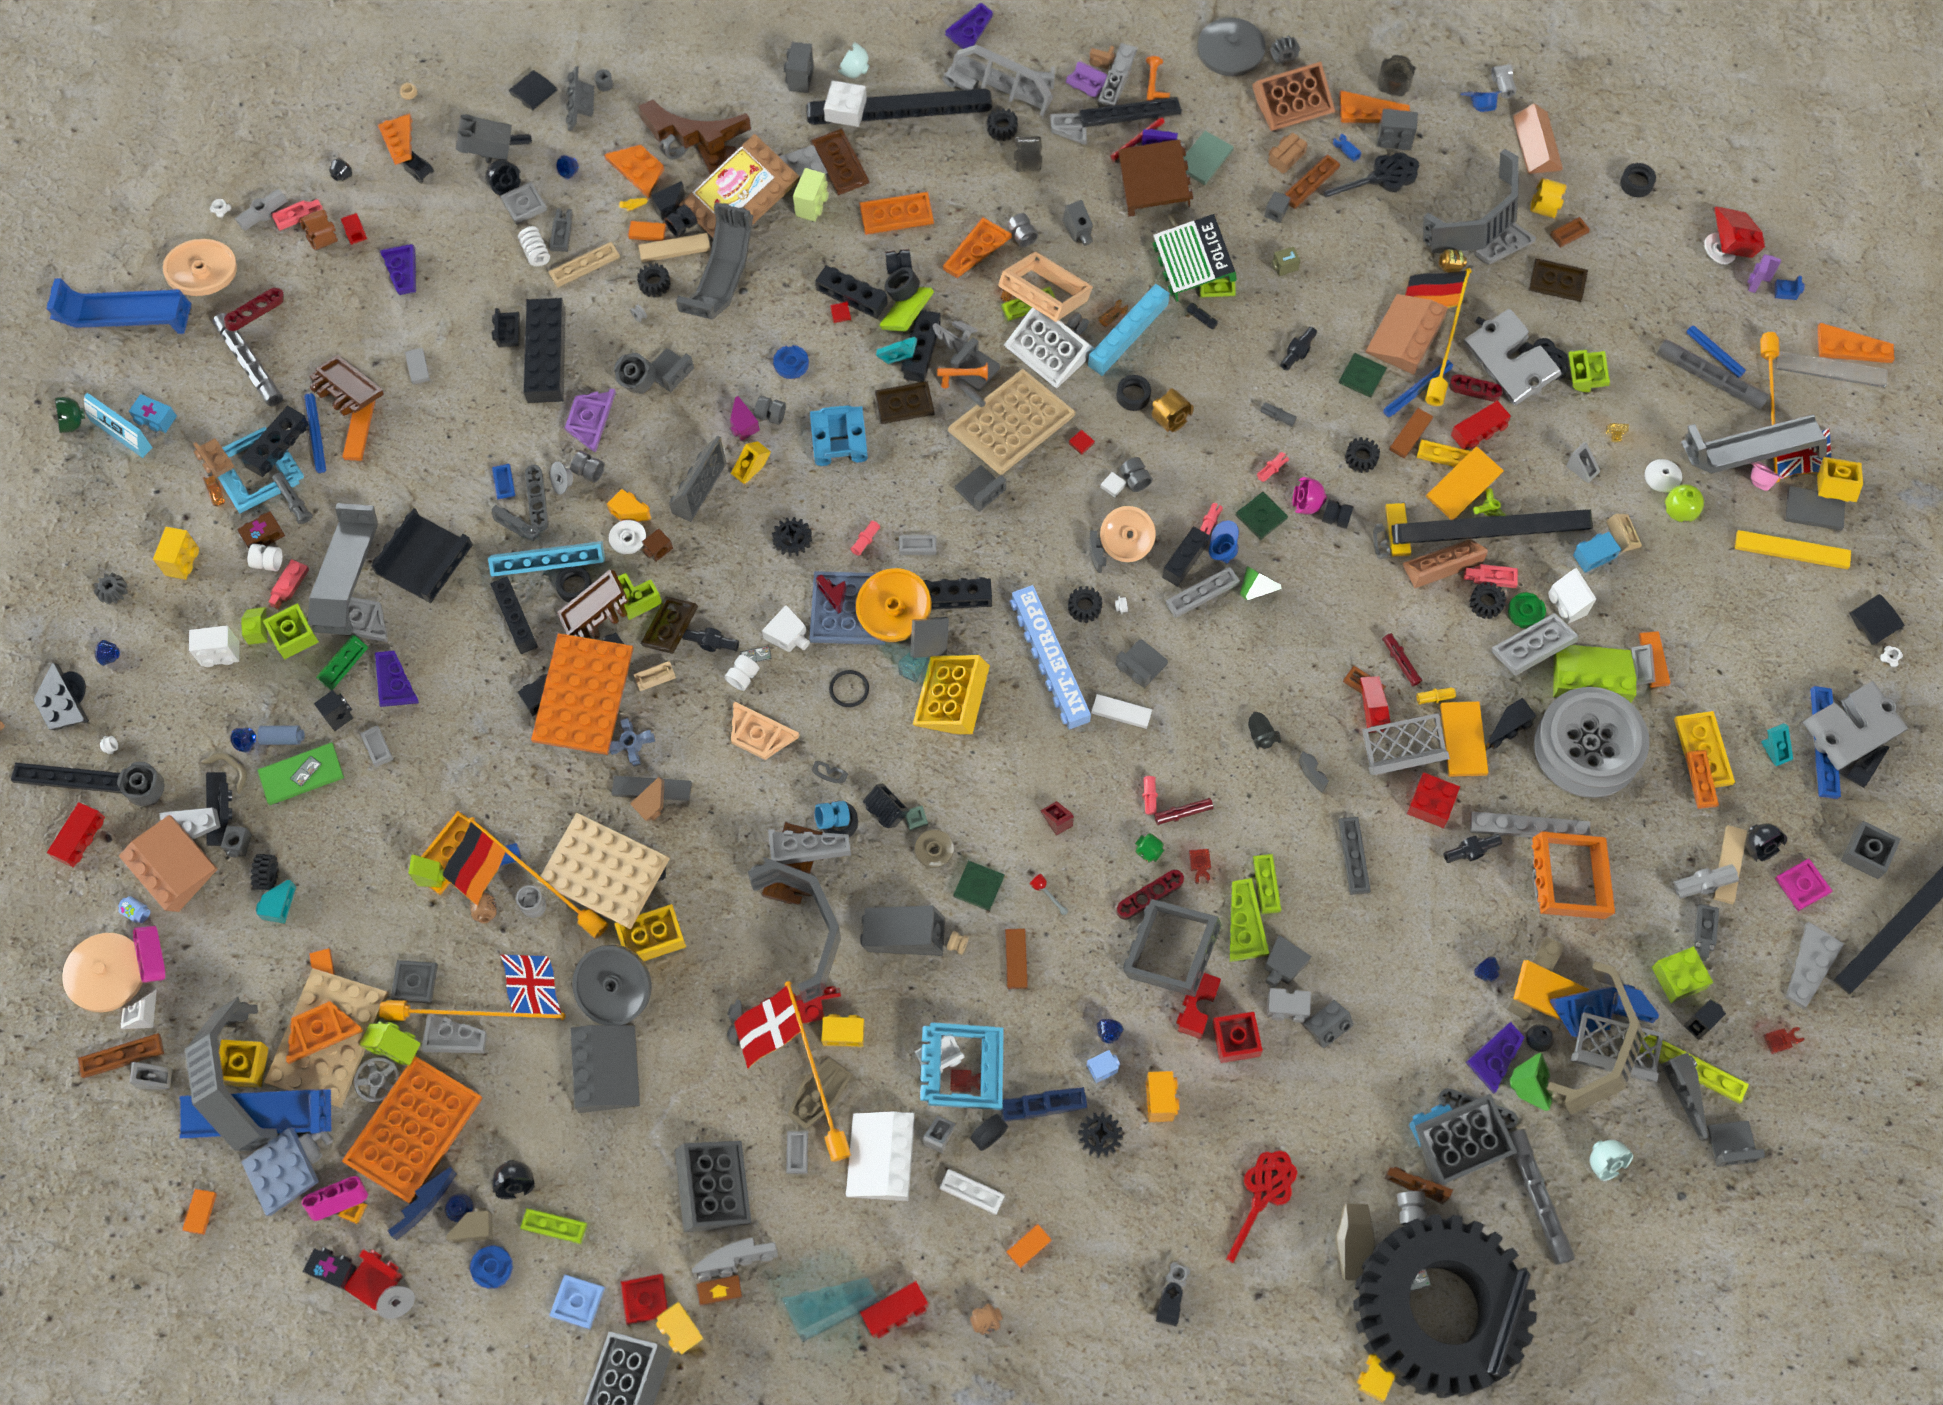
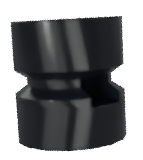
M685 204L676 209V214L671 213L664 218L666 226L676 237L685 233L686 228L690 229L698 222L693 211Z
M910 249L899 250V253H896L895 250L885 251L887 274H892L894 271L904 267L912 269Z
M1329 499L1322 522L1331 525L1336 523L1337 527L1347 529L1354 506L1345 503L1340 505L1338 501Z

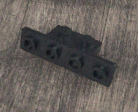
M225 772L206 773V808L217 809L220 828L206 833L207 846H221L228 820H232V808H229L228 802L232 801V790H228Z

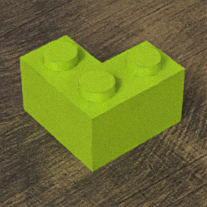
M626 573L618 576L629 600L624 605L628 613V620L662 604L660 594L651 579L634 587Z
M378 1022V1024L370 1023L359 1046L373 1054L385 1055L401 1065H410L421 1043L415 1040L413 1034L399 1031L400 1027L388 1022V1024Z

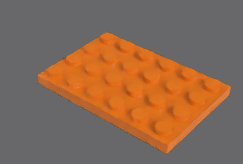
M558 633L531 741L608 755L634 649L633 646Z
M414 1056L411 1064L407 1065L342 1162L411 1204L417 1197L415 1191L425 1185L483 1097Z

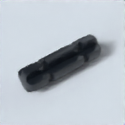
M1191 303L1187 307V312L1191 315L1194 314V317L1202 323L1208 324L1207 326L1210 329H1215L1218 325V320L1214 317L1211 318V315L1203 309H1198L1195 303Z

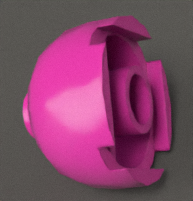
M1302 477L1299 479L1300 485L1294 488L1292 504L1293 507H1297V510H1294L1296 513L1311 515L1321 509L1326 503L1327 496L1323 485L1318 480Z

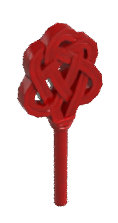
M1285 1151L1261 1153L1256 1160L1255 1167L1250 1168L1244 1175L1246 1189L1254 1193L1251 1204L1252 1209L1226 1258L1228 1262L1234 1263L1259 1212L1263 1211L1269 1202L1275 1206H1282L1289 1202L1292 1195L1291 1185L1296 1180L1298 1172L1292 1164L1290 1156ZM1272 1171H1276L1277 1175L1271 1179ZM1263 1172H1264V1184H1262V1173H1263ZM1252 1176H1254V1184L1251 1182ZM1281 1181L1282 1184L1272 1190ZM1265 1192L1266 1196L1260 1201L1261 1193ZM1284 1192V1196L1282 1198H1277L1278 1195Z

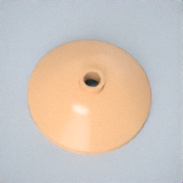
M1123 506L1110 512L1104 519L1100 538L1103 548L1112 558L1121 562H1134L1142 559L1151 551L1156 538V530L1151 517L1145 511L1133 506ZM1130 531L1134 534L1132 538L1128 537Z

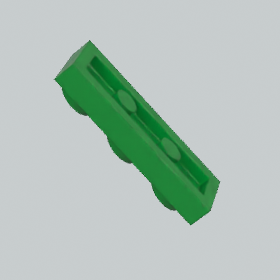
M352 635L318 674L316 679L332 691L369 647L358 637Z

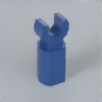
M1340 134L1339 139L1341 141H1338L1336 138L1333 140V145L1341 148V151L1353 162L1360 158L1362 152L1350 141H1347L1344 134Z

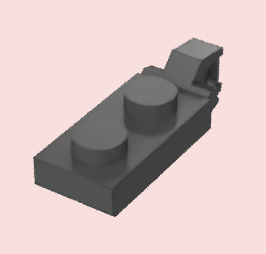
M497 505L492 508L494 521L522 538L525 536L531 541H535L540 535L539 529L534 525H528L522 518L511 515L507 509L500 508Z
M1699 904L1696 913L1694 947L1698 948V955L1701 960L1706 961L1709 958V952L1714 951L1717 942L1719 908Z

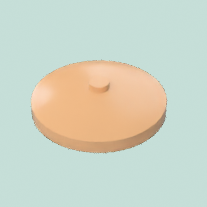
M195 239L184 242L172 249L163 262V273L168 285L172 289L180 290L183 294L190 296H204L222 290L233 280L237 272V263L232 250L225 244L211 239Z
M101 933L85 939L70 953L63 969V985L67 995L75 1004L91 1012H109L124 1006L133 999L143 984L134 942L117 933Z

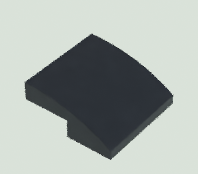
M535 70L531 71L509 89L511 96L521 100L523 106L531 110L537 108L558 91L553 83Z
M1877 594L1849 612L1856 627L1863 629L1871 645L1877 644L1905 626L1894 608L1880 594Z

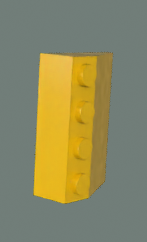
M980 655L931 656L913 725L952 734H973L990 665Z

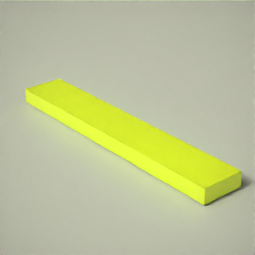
M1648 1035L1644 1038L1649 1048L1655 1046L1656 1036ZM1662 1040L1658 1062L1662 1064L1686 1052ZM1641 1045L1639 1052L1644 1053L1646 1049ZM1693 1056L1697 1063L1695 1068L1698 1072L1700 1084L1739 1104L1742 1102L1749 1084Z

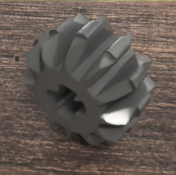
M1289 35L1287 37L1282 36L1281 39H1276V42L1272 43L1271 55L1276 63L1284 64L1287 62L1289 64V61H1295V57L1299 56L1300 46L1295 37H1290Z
M113 572L110 575L104 573V578H98L99 583L94 584L96 588L94 594L101 602H105L108 605L112 602L117 604L119 599L124 600V594H128L126 589L128 586L123 577Z

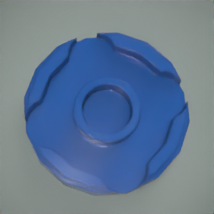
M796 345L780 348L773 358L775 371L786 379H795L802 376L809 367L807 352Z
M491 1245L482 1248L472 1257L470 1263L472 1278L474 1282L483 1288H498L504 1285L511 1277L513 1260L502 1247Z

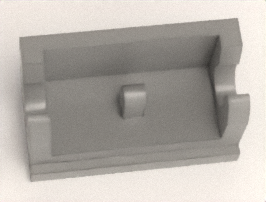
M1051 67V72H1038L1048 89H1054L1055 67ZM1021 75L1020 81L1039 89L1034 80Z

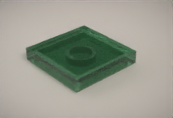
M1354 353L1339 379V384L1371 398L1387 367Z
M1263 491L1235 514L1260 540L1288 519V515Z
M968 860L953 897L990 912L1005 874Z

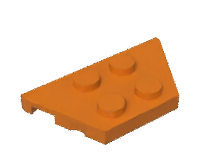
M637 145L604 155L605 159L647 198L651 197L653 187L657 185L658 178L664 171V166L642 145Z
M331 1001L291 1018V1034L288 1040L290 1045L286 1062L291 1064L361 1033L363 1029Z

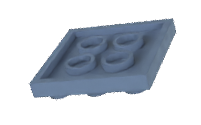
M294 1128L286 1129L278 1137L242 1161V1165L266 1216H272L319 1182Z

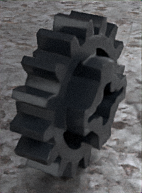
M787 517L785 523L779 521L780 526H774L775 532H772L773 545H775L777 551L781 550L782 555L788 552L789 557L792 556V553L799 556V551L805 553V547L810 548V542L813 540L811 536L812 530L809 529L808 523L803 524V519L797 522L795 517H793L792 521H789Z
M1104 1112L1101 1113L1100 1117L1093 1113L1092 1119L1088 1116L1086 1117L1087 1123L1081 1122L1080 1126L1084 1130L1078 1131V1135L1083 1136L1079 1139V1143H1084L1083 1151L1090 1150L1089 1156L1097 1153V1158H1100L1101 1154H1104L1105 1158H1107L1109 1151L1115 1154L1116 1150L1114 1147L1120 1148L1121 1144L1118 1140H1123V1135L1118 1133L1122 1132V1127H1117L1118 1120H1111V1114L1106 1118ZM1098 1122L1096 1127L1089 1128L1092 1124ZM1106 1124H1108L1113 1129V1131L1109 1130L1106 1127ZM1100 1127H1102V1132L1104 1135L1101 1139V1143H1099V1138L1097 1135L1100 1131ZM1088 1140H1092L1095 1143L1096 1147L1091 1145ZM1112 1142L1108 1147L1103 1148L1104 1144Z

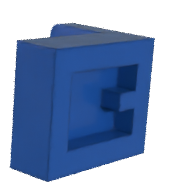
M1797 276L1795 281L1777 279L1775 282V298L1797 300L1799 295L1804 292L1805 284L1802 283V276Z

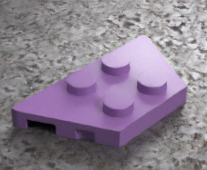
M609 389V392L600 394L593 392L589 395L575 396L565 425L566 431L593 452L597 451L616 394L615 389Z

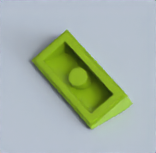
M1221 278L1199 286L1200 297L1236 296L1235 281L1230 283L1229 278Z

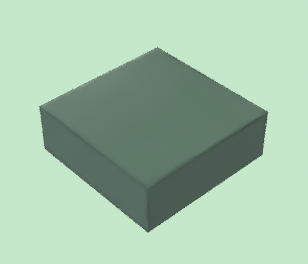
M923 806L909 809L910 811L905 816L909 830L928 825Z

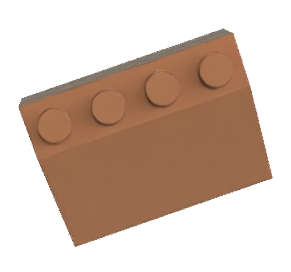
M1321 62L1264 78L1252 84L1258 105L1271 131L1335 112Z
M1397 294L1365 353L1415 375L1446 317L1448 307L1433 300Z
M172 815L166 816L131 841L119 855L121 860L165 911L179 912L218 869Z

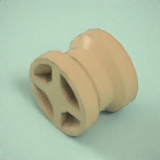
M953 931L947 945V950H955L958 954L962 955L967 946L969 936H961L958 932Z

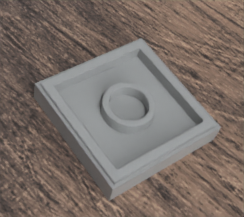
M532 181L500 196L515 224L547 211V207Z

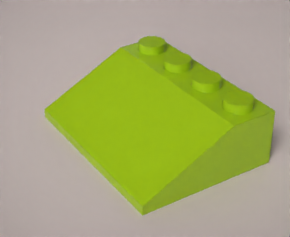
M1570 645L1553 655V697H1559L1577 688L1597 687L1615 692L1631 703L1636 696V674L1631 650Z

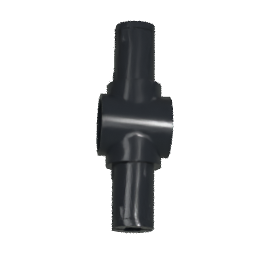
M1309 327L1299 338L1294 337L1287 348V356L1280 364L1283 370L1288 371L1295 361L1299 359L1304 360L1311 348L1310 343L1317 335V330L1314 327Z
M707 627L705 631L686 629L682 637L683 640L697 642L703 650L715 652L716 649L721 648L737 651L739 648V640L724 637L719 630Z
M1499 834L1487 838L1472 836L1463 840L1459 847L1444 852L1443 856L1447 863L1462 858L1475 861L1483 857L1488 849L1500 846L1502 839Z

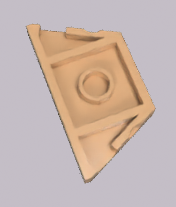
M737 702L733 703L732 744L766 760L799 738L798 732Z

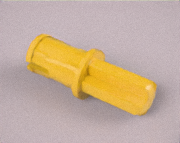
M1452 687L1439 690L1434 688L1432 691L1416 693L1418 705L1430 702L1439 703L1441 700L1456 697V691Z

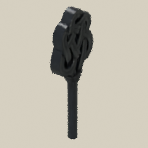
M1403 152L1395 153L1391 156L1380 155L1374 162L1373 168L1375 171H1372L1368 177L1323 191L1324 197L1327 198L1366 184H1382L1385 190L1397 192L1403 186L1410 185L1416 181L1419 161Z
M1480 316L1475 320L1480 326H1483V323L1486 321ZM1488 329L1490 332L1495 331L1494 329ZM1538 339L1534 345L1525 342L1517 350L1521 355L1526 351L1541 346L1561 370V376L1555 380L1566 377L1568 356L1564 351L1556 348L1554 342L1550 339Z

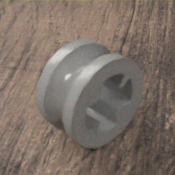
M637 304L635 309H630V312L636 321L640 323L642 318H647V315L643 308Z

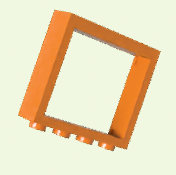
M1540 832L1532 838V849L1534 850L1533 865L1536 869L1535 884L1538 888L1537 903H1539L1540 914L1606 919L1615 914L1606 837ZM1548 843L1590 847L1596 906L1555 903Z

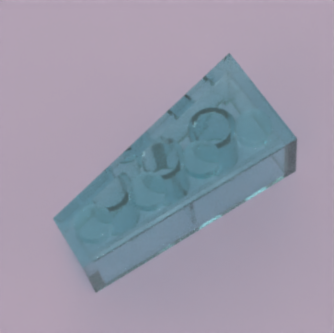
M868 1277L841 1283V1285L821 1288L818 1291L804 1292L797 1296L782 1298L802 1342L840 1324L879 1302Z

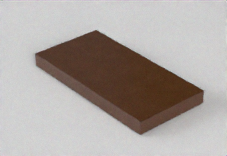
M842 128L810 140L838 196L870 184Z

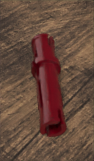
M1392 633L1384 636L1382 641L1389 649L1391 658L1396 660L1411 686L1414 687L1421 683L1422 678H1420L1404 653L1405 649L1403 646L1398 644Z
M1207 798L1180 807L1173 806L1169 810L1154 813V819L1157 825L1170 821L1177 822L1181 818L1213 810L1214 807L1211 798Z

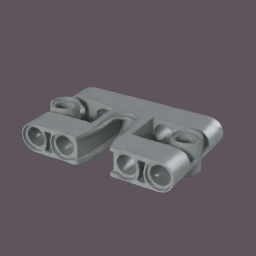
M1507 309L1493 320L1485 321L1481 328L1463 341L1493 381L1502 387L1503 393L1509 401L1516 406L1530 395L1538 394L1542 387L1561 376V371L1541 346L1526 351L1515 359L1508 358L1529 338L1527 335L1529 331L1511 309ZM1488 329H1494V330H1495V331L1492 332V333L1487 332ZM1537 382L1538 385L1531 386L1530 383Z
M1874 681L1841 700L1846 713L1836 703H1833L1802 722L1812 737L1815 736V748L1820 753L1828 754V759L1837 771L1908 729L1896 712L1895 702L1885 698Z

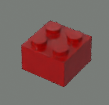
M1423 772L1407 815L1444 828L1461 786Z
M1254 1011L1214 1018L1212 1026L1220 1063L1261 1056L1263 1049Z

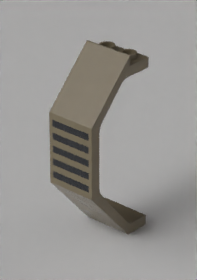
M1595 961L1592 969L1598 982L1614 986L1617 989L1630 1025L1614 1069L1610 1074L1577 1090L1549 1082L1547 1090L1555 1101L1554 1103L1567 1108L1570 1115L1626 1089L1645 1037L1616 968Z

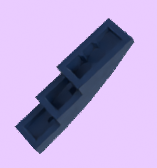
M1081 1087L1044 1091L1043 1094L1024 1095L1021 1098L1002 1100V1120L1005 1122L1086 1109L1085 1089Z
M451 1166L415 1191L419 1199L401 1210L405 1218L387 1230L393 1239L397 1241L415 1227L445 1194L457 1175Z

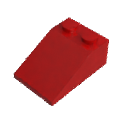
M1717 206L1714 208L1722 253L1753 258L1765 248L1763 232L1746 212Z

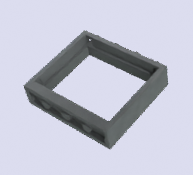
M1151 899L1150 904L1145 908L1143 922L1138 926L1136 940L1131 944L1129 958L1124 962V972L1129 979L1195 997L1222 923L1218 916ZM1158 911L1207 924L1185 982L1136 968Z

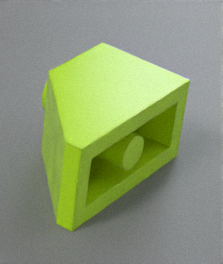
M266 607L247 609L241 618L242 637L248 645L267 643V628L263 620L267 619Z
M411 855L408 874L416 885L422 887H441L442 881H445L443 877L445 869L440 862Z

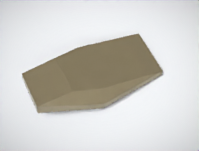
M828 1058L816 1070L830 1111L836 1105L853 1074L831 1058ZM813 1072L801 1082L787 1114L789 1118L806 1130L826 1114Z
M1343 1204L1335 1238L1343 1280H1357L1363 1274L1364 1269L1361 1267L1364 1261L1374 1251L1375 1236L1368 1204Z

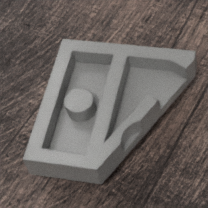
M1079 113L1051 114V133L1081 144H1087L1086 127L1083 128Z

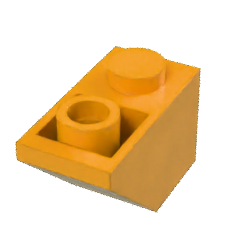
M623 489L607 503L609 512L620 521L633 520L639 522L651 519L650 508L644 502H638L631 492L627 493Z

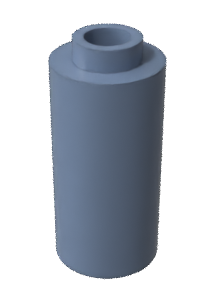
M299 725L259 726L258 742L260 745H300L301 741H304L305 738L304 730Z

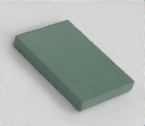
M1204 131L1186 153V156L1183 157L1188 162L1186 175L1190 174L1191 178L1206 185L1232 153L1234 146Z

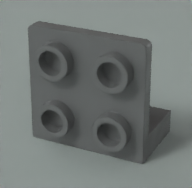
M980 465L955 486V490L980 512L1006 490V479L1002 475L996 479Z
M1749 1121L1712 1124L1707 1127L1717 1167L1756 1163L1765 1158L1764 1149L1756 1150Z

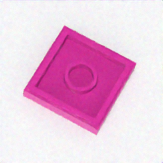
M1810 859L1775 877V880L1797 911L1806 908L1833 892Z

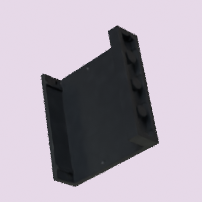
M413 508L406 515L402 525L395 530L390 541L385 543L379 556L374 558L371 567L376 575L432 603L473 544L469 536L462 534L459 537L421 517L418 511Z

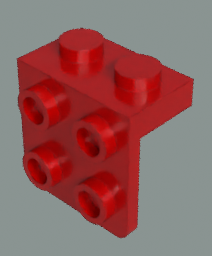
M363 1249L359 1255L363 1261L346 1283L345 1290L371 1309L377 1311V1302L387 1288L396 1286L403 1275L397 1272L399 1267L388 1261L385 1264L381 1261L382 1255L373 1249L370 1253Z

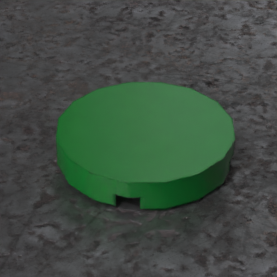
M1524 592L1518 593L1511 599L1508 604L1507 613L1513 624L1527 629L1545 618L1546 607L1542 599L1537 598V595Z

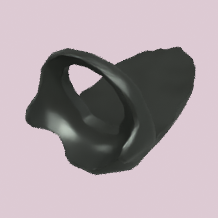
M1253 712L1249 717L1248 727L1257 750H1259V747L1263 749L1270 748L1274 742L1281 743L1280 732L1274 731L1268 718L1260 712Z

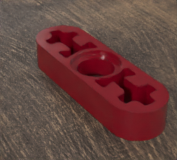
M1460 374L1452 376L1449 383L1450 390L1455 393L1491 402L1499 400L1503 392L1499 384ZM1478 385L1481 390L1473 391L1471 386Z

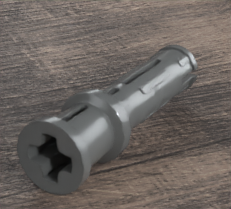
M283 472L273 475L272 479L289 503V510L295 514L297 523L304 524L311 520L313 517L312 513L307 511L304 501L297 497Z

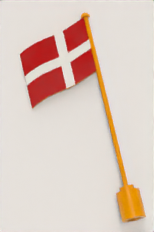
M786 981L785 987L773 997L746 1011L734 1022L747 1069L760 1058L784 1046L801 1032L830 1127V1131L827 1132L828 1135L824 1137L831 1162L840 1161L850 1157L851 1152L844 1131H839V1128L834 1129L793 995L792 982Z

